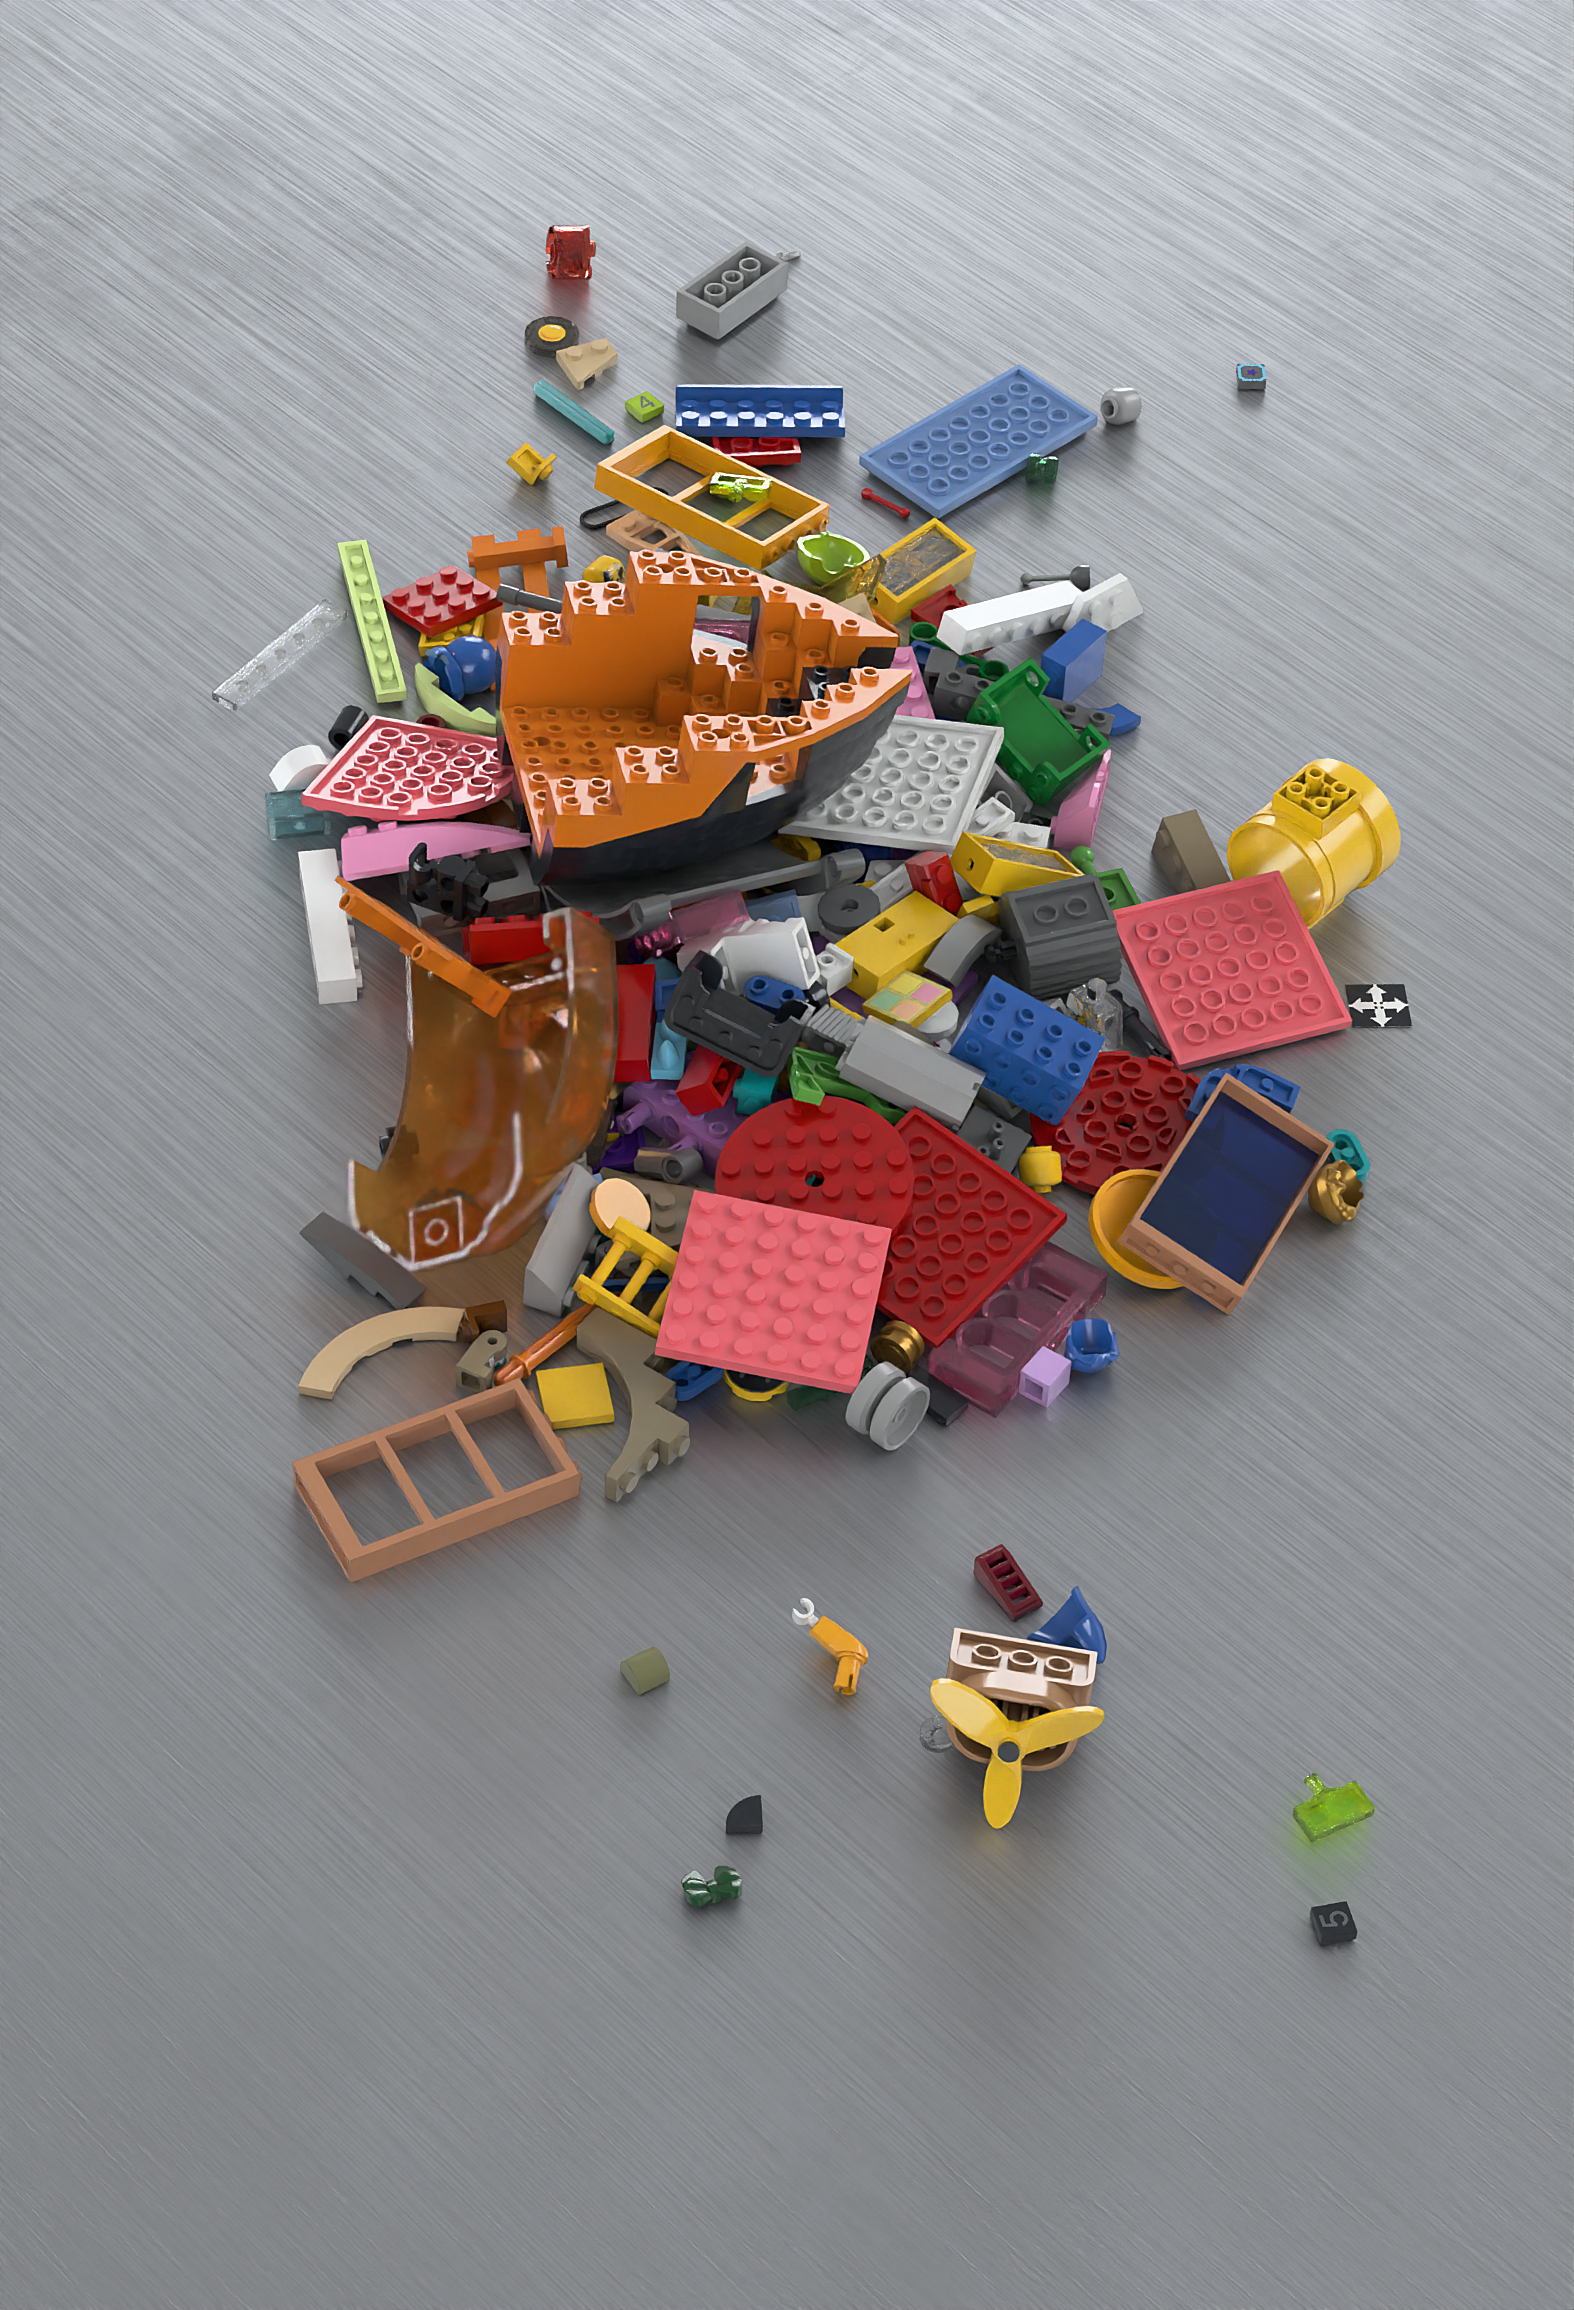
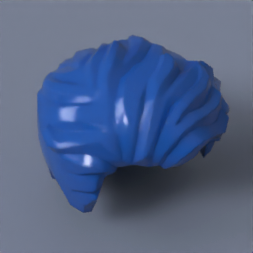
M1089 1318L1075 1321L1069 1326L1064 1357L1071 1361V1369L1092 1373L1103 1370L1104 1367L1111 1365L1120 1356L1116 1332H1112L1111 1326L1107 1321Z

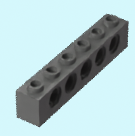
M942 668L931 705L933 713L967 723V715L979 693L995 682ZM1043 695L1080 736L1086 726L1091 723L1109 742L1115 715ZM1090 737L1092 744L1097 748V742Z

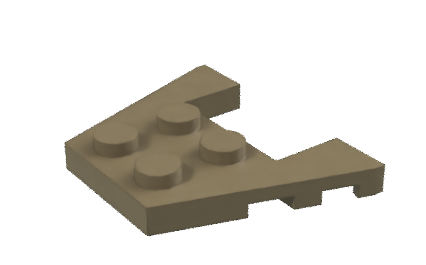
M622 1176L616 1177L628 1181L639 1189L646 1198L647 1203L651 1204V1235L678 1253L694 1190L715 1194V1190ZM630 1250L624 1251L617 1262V1271L629 1269V1263L639 1261L640 1257Z

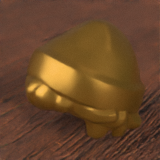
M1337 1160L1320 1168L1308 1190L1310 1208L1334 1224L1353 1220L1360 1209V1202L1365 1197L1364 1193L1359 1191L1363 1187L1362 1182L1357 1180L1355 1170L1345 1160Z

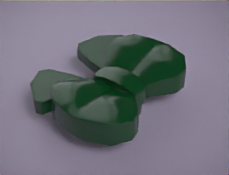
M717 1866L714 1872V1879L707 1882L696 1871L686 1874L681 1881L682 1887H684L685 1898L692 1906L701 1907L707 1902L718 1903L722 1897L733 1900L742 1894L741 1877L736 1872V1869L730 1866Z

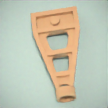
M636 509L606 525V535L633 552H640L642 550L655 552L658 548L669 551L679 546L684 553L706 558L698 552L682 532ZM657 530L663 531L667 538L655 545L642 540Z

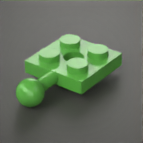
M1077 846L1072 850L1070 862L1077 869L1082 870L1084 875L1092 873L1094 876L1098 875L1112 911L1141 904L1123 868L1097 873L1093 866L1094 853L1089 847Z

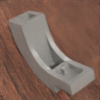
M969 914L954 924L943 936L924 967L933 975L957 988L974 961L984 953L985 946L993 945L994 949L998 948L997 940L1003 930L975 914Z

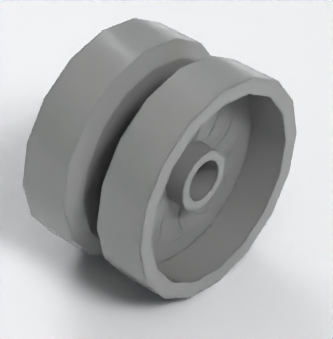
M887 1361L880 1363L866 1374L852 1394L847 1406L846 1422L858 1432L864 1435L870 1434L871 1440L888 1451L897 1449L910 1438L922 1421L929 1405V1388L912 1377L906 1378L905 1372Z

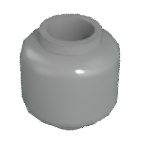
M1131 387L1110 389L1104 393L1101 399L1100 411L1110 424L1120 425L1133 422L1141 413V399L1139 394Z

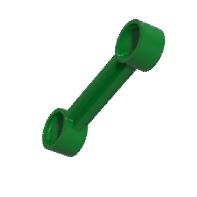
M918 622L911 626L909 646L916 639L943 650L954 651L936 637L938 628L928 622ZM968 653L960 655V660L965 665L975 664L979 666V678L996 682L1009 673L1008 666L1001 661L989 660L983 662ZM990 675H995V676H999V677L993 678V677H989V676H990Z

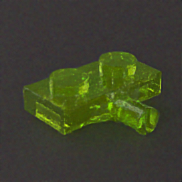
M715 472L710 484V493L718 494L721 498H729L732 502L736 499V503L741 500V497H746L747 500L754 502L763 499L767 500L771 491L772 479Z
M1312 1773V1776L1309 1774L1304 1779V1783L1314 1796L1309 1801L1295 1806L1292 1814L1309 1840L1314 1842L1373 1816L1375 1806L1356 1780L1341 1787L1326 1788L1318 1774Z

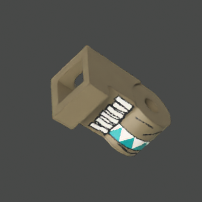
M488 1330L483 1332L473 1342L456 1364V1386L474 1394L492 1388V1374L495 1370L504 1367L507 1362V1337L505 1334L497 1330Z

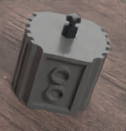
M1092 873L1001 894L1002 896H1000V901L998 902V923L1000 929L1003 930L1000 936L1002 942L998 943L997 949H994L993 945L985 946L984 954L987 962L990 963L996 962L997 956H1000L1003 960H1008L1019 990L1037 1000H1043L1087 990L1088 987L1091 989L1117 983L1120 980V969L1122 968L1120 959H1122V953L1120 951L1121 943L1117 932V922L1098 875L1094 876Z

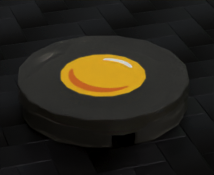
M555 316L541 317L526 326L524 341L529 346V350L534 354L542 357L556 358V351L579 344V330L568 319Z

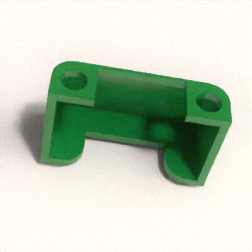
M1030 657L979 693L967 715V723L1004 728V739L996 759L1007 770L1008 775L1021 785L1033 802L1045 805L1105 755L1111 744L1091 723L1086 726L1081 736L1042 695L1050 678ZM1030 671L1036 675L1039 683L1033 680ZM1090 737L1097 742V748L1092 744Z

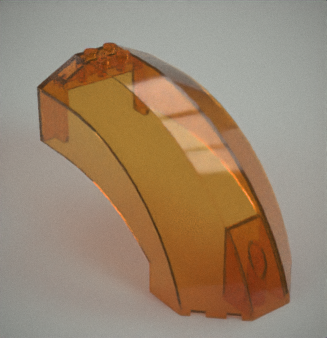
M571 906L542 915L544 943L553 951L484 971L485 974L512 990L496 1018L471 1002L474 997L413 961L411 955L405 957L407 1062L401 1109L394 1135L377 1171L355 1160L348 1161L350 1224L411 1273L436 1271L491 1256L517 1243L530 1232L543 1216L600 1126L613 1085L618 1048L619 1014L615 935Z

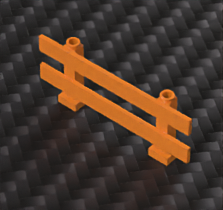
M563 526L552 527L553 536L541 537L540 528L517 531L518 540L495 543L494 534L471 537L473 550H467L469 568L475 567L477 580L497 592L501 585L499 567L522 565L525 592L550 598L545 561L556 560L557 568L569 567ZM504 605L484 614V639L494 647L495 651L497 650L501 613H505ZM528 608V613L543 612L536 609ZM495 682L490 686L491 694H495Z
M340 876L336 877L334 881L350 891L341 897L339 901L340 909L401 946L399 949L401 953L474 997L471 1001L474 1005L496 1018L512 990L479 970L439 942V939L418 925L413 924L376 898L373 899Z

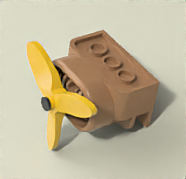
M954 1627L946 1679L933 1680L930 1687V1696L933 1704L946 1719L949 1738L957 1750L974 1761L988 1764L983 1789L985 1816L993 1828H1002L1013 1816L1021 1791L1022 1770L1045 1771L1059 1766L1073 1753L1077 1741L1083 1735L1098 1728L1103 1722L1104 1711L1097 1707H1090L1098 1652Z

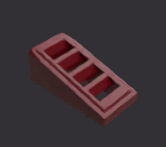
M1003 1544L975 1558L973 1574L1013 1621L1043 1606V1601ZM1004 1574L1007 1575L1006 1577H1004V1578H1002V1579H1000V1580L997 1579L998 1577H1000V1576H1002V1575H1004ZM1014 1585L1016 1586V1588H1014V1589H1012V1590H1010V1591H1008V1592L1005 1591L1006 1589H1008V1588H1010V1587H1012V1586H1014ZM1022 1595L1026 1597V1599L1016 1604L1012 1602Z

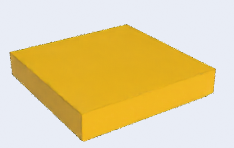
M603 1363L536 1371V1383L542 1411L549 1416L553 1430L614 1422V1410Z

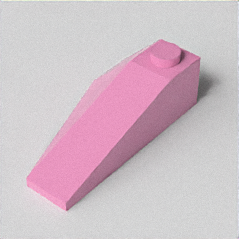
M1107 750L1106 754L1093 764L1061 803L1058 816H1052L1050 834H1055L1053 847L1073 850L1077 846H1087L1091 849L1109 776L1112 750Z

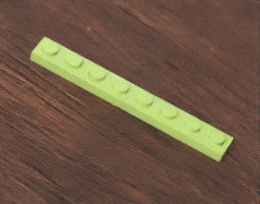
M358 540L338 543V554L377 703L407 700L405 682L367 541Z

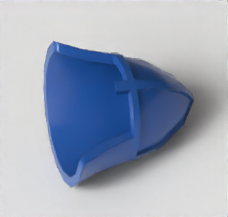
M1077 1585L1071 1590L1072 1595L1057 1613L1037 1632L1027 1636V1640L1098 1652L1096 1664H1101L1106 1659L1107 1651L1104 1628L1096 1614L1087 1604Z

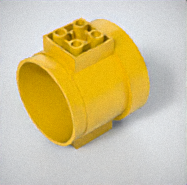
M1318 759L1309 762L1287 779L1280 789L1273 794V799L1233 831L1227 845V861L1234 881L1279 870L1308 930H1310L1339 906L1350 892L1368 886L1394 864L1400 851V829L1395 813L1387 798L1365 774L1351 765L1338 760Z

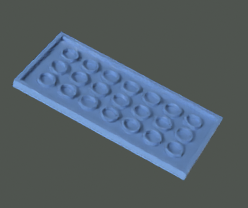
M1018 364L861 454L859 465L939 519L1097 426L1098 416Z

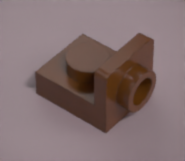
M504 1300L464 1308L465 1322L460 1323V1332L464 1343L469 1342L471 1346L483 1332L488 1330H497L502 1333L507 1332V1308Z

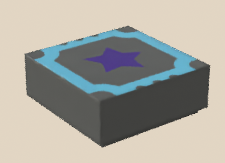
M1237 364L1236 375L1239 389H1266L1264 364Z

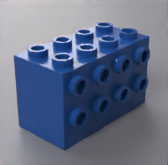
M992 975L970 1009L948 1054L986 1072V1076L981 1084L985 1088L1026 1109L1042 1120L1057 1126L1082 1090L1106 1038Z

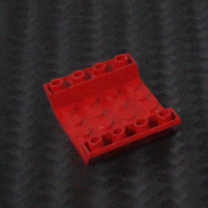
M591 911L572 912V918L559 919V913L540 914V916L530 917V921H527V915L507 916V918L499 919V923H495L494 917L475 918V920L467 921L468 927L461 928L464 959L472 965L599 956L600 922L599 917H591Z

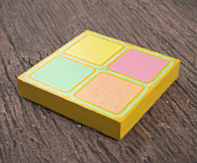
M904 969L865 1001L862 1007L865 1014L872 1015L890 1025H893L895 1021H903L916 1029L949 1002L953 996L951 989Z

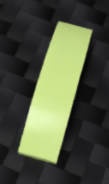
M420 663L415 665L416 693L421 704L429 714L442 717L445 720L447 729L496 738L495 717L481 707L472 712L468 711L439 690L438 676Z

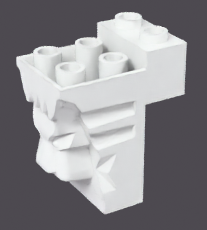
M732 909L725 910L702 938L689 939L677 953V964L682 974L685 967L699 950L717 958L722 964L724 972L721 979V988L736 996L744 994L745 983L755 976H767L804 990L809 989L821 975L804 917L788 918L784 923L778 921L769 922L761 918L755 922L750 917L738 915Z

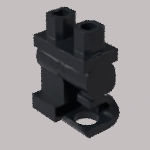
M419 843L409 855L407 902L443 915L453 916V920L461 923L467 915L474 918H482L489 908V900L482 898L488 890L489 877L477 873L476 862L468 860L465 863L463 859L456 856L445 857L439 863L437 860L432 859L429 864H426L427 844Z

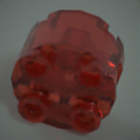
M552 225V227H549L546 237V254H550V261H546V267L550 279H591L592 266L590 260L591 257H595L596 244L595 241H590L589 225Z

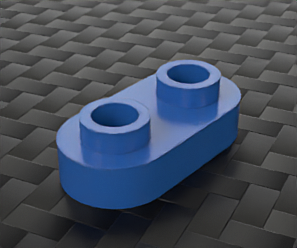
M767 976L752 977L744 985L745 1000L774 1015L777 1014L781 1005L789 1000L785 999L787 997L805 1002L804 993L800 988Z
M682 1361L671 1368L665 1377L676 1382V1399L678 1401H686L719 1381L724 1374V1369Z

